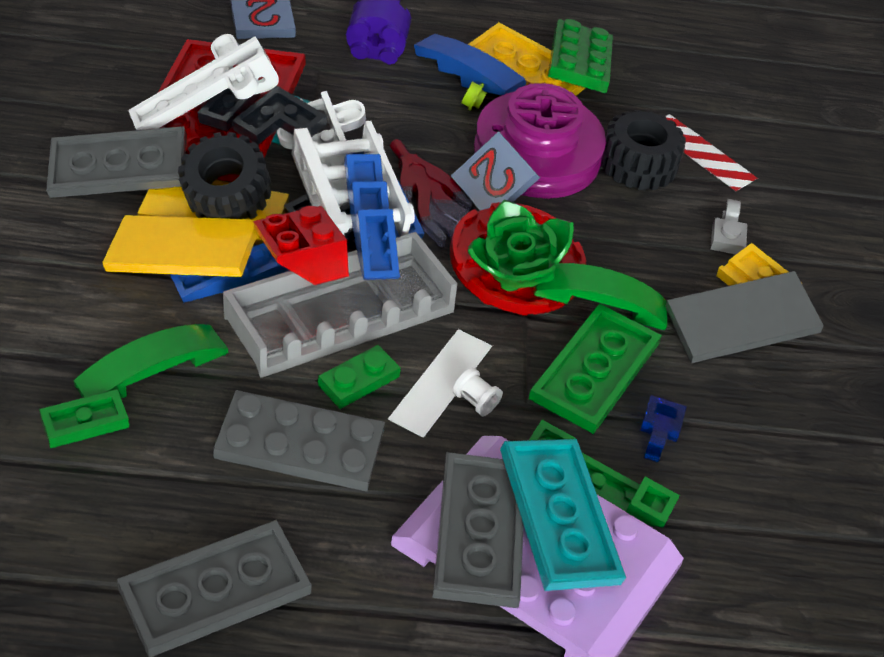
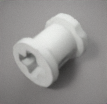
M473 367L463 372L453 387V394L459 398L464 397L476 407V412L482 417L493 411L503 395V392L497 386L492 387L480 377L479 371Z

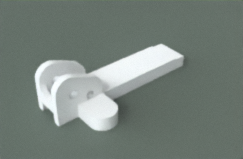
M224 34L216 38L211 45L215 60L128 111L136 130L158 129L227 88L231 89L237 99H247L254 94L271 91L277 86L279 77L256 36L239 45L233 35Z
M327 91L321 92V99L307 103L317 110H323L325 115H327L330 130H324L311 137L312 141H317L318 144L346 141L344 132L359 128L366 121L365 107L357 100H349L332 105ZM279 128L277 134L280 144L287 149H292L294 136ZM346 154L320 157V160L327 167L345 165L344 159ZM346 178L329 180L331 188L335 187L336 190L347 189Z

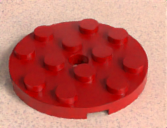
M501 202L491 203L490 208L478 212L476 209H473L459 221L450 244L451 264L459 280L481 302L524 316L548 313L566 305L535 296L534 287L519 288L515 291L502 289L500 282L495 280L488 271L481 268L469 255L468 247L473 240L479 237L486 239L487 223L490 215ZM518 204L529 210L538 224H543L549 219H556L540 209ZM572 239L568 252L559 263L586 265L585 253L579 241L574 242Z

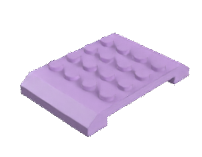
M482 436L466 455L503 459L500 448L504 441L508 440L501 436ZM443 480L392 536L391 546L423 567L429 561L434 564L436 563ZM599 495L597 497L626 575L622 585L544 591L530 543L523 527L519 607L500 606L566 649L564 657H618L679 570L684 559L670 538Z

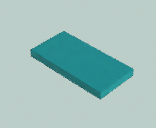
M577 439L504 441L500 452L544 591L622 585L626 575Z

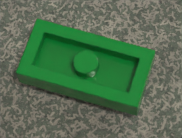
M376 345L319 375L318 386L339 409H342L399 378L401 367L379 345Z
M118 389L39 409L50 449L129 428V418Z

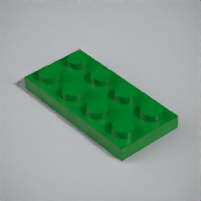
M558 19L554 32L548 77L606 94L610 84L613 35L603 28L594 27L591 29L581 26L578 21L566 19L565 21Z
M599 303L530 391L529 400L594 434L657 348L662 335Z

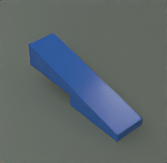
M262 243L252 248L242 277L170 274L183 303L223 293L224 291L290 270L278 264L265 243Z

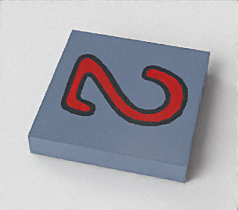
M230 0L236 39H251L255 36L257 39L293 38L296 36L290 0Z
M500 132L496 133L451 175L479 210L488 209L491 203H499L504 199L514 202L540 178Z

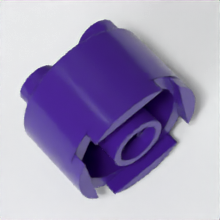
M358 0L355 3L346 33V39L353 57L356 59L369 58L381 60L385 64H394L405 49L411 25V14L407 7L405 10L399 4L400 0H361L360 2Z

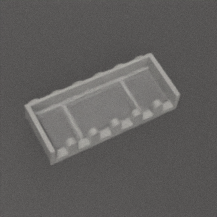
M413 232L396 238L399 279L363 280L357 250L348 253L349 277L314 285L294 272L288 271L224 291V319L229 321L255 362L260 378L453 313L457 282L420 236Z

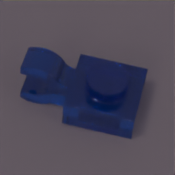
M650 396L640 431L651 434L644 458L659 462L666 439L677 442L687 406Z

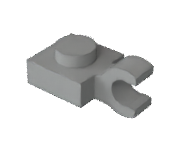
M727 199L726 211L723 210L722 219L715 218L712 225L711 250L737 254L746 247L747 224L738 222L741 201Z

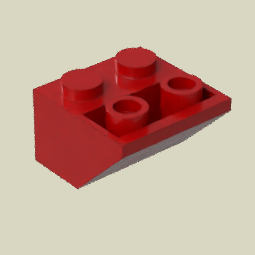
M306 206L299 211L286 214H271L264 219L253 221L255 230L276 262L310 283L317 285L349 277L347 239L322 206Z

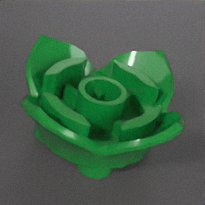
M504 199L490 215L487 223L486 239L479 237L473 240L468 247V253L481 268L488 271L495 280L500 282L502 289L515 291L519 288L534 287L554 279L557 265L566 255L572 244L573 222L556 218L549 219L543 224H538L529 210Z

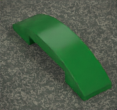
M559 263L553 280L534 286V295L567 304L573 295L632 311V320L642 325L665 330L668 326L667 300L645 283L614 270L585 264Z
M191 324L168 328L134 340L104 356L81 373L74 380V385L82 398L118 389L120 397L124 398L127 396L126 386L188 360L195 367L228 354V348L211 325Z
M541 420L529 440L576 438ZM582 453L597 495L647 525L664 527L680 495L646 476L642 483L638 484Z

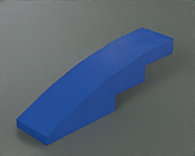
M433 34L414 44L416 56L437 60L439 71L460 75L462 87L469 88L472 81L479 85L483 83V91L502 96L515 92L518 88L526 85L525 78L503 62L478 48L456 39Z
M346 154L344 164L347 191L363 280L399 279L400 273L393 209H389L387 182L383 181L380 154Z

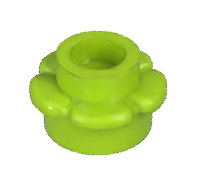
M472 81L461 102L469 107V111L473 106L479 109L487 92L482 90L483 83L479 85Z

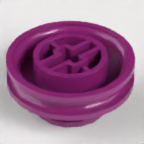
M547 83L529 84L518 88L515 92L507 93L494 99L480 113L474 141V154L498 133L493 130H500L503 137L540 177L522 195L547 199L565 197L585 189L597 177L606 145L605 131L598 118L582 105V102L572 92L560 86Z

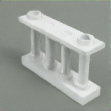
M365 121L362 139L320 144L317 141H312L308 128L294 129L292 156L311 205L322 206L343 235L350 228H353L351 214L347 215L345 212H341L339 204L349 203L347 189L336 190L335 187L331 188L329 180L346 178L345 165L327 167L326 164L321 163L320 157L364 152V154H380L383 181L387 182L389 209H393L394 224L400 236L409 234L410 224L414 223L415 220L414 208L411 203L406 201L383 149L382 136L380 133H376L371 121Z

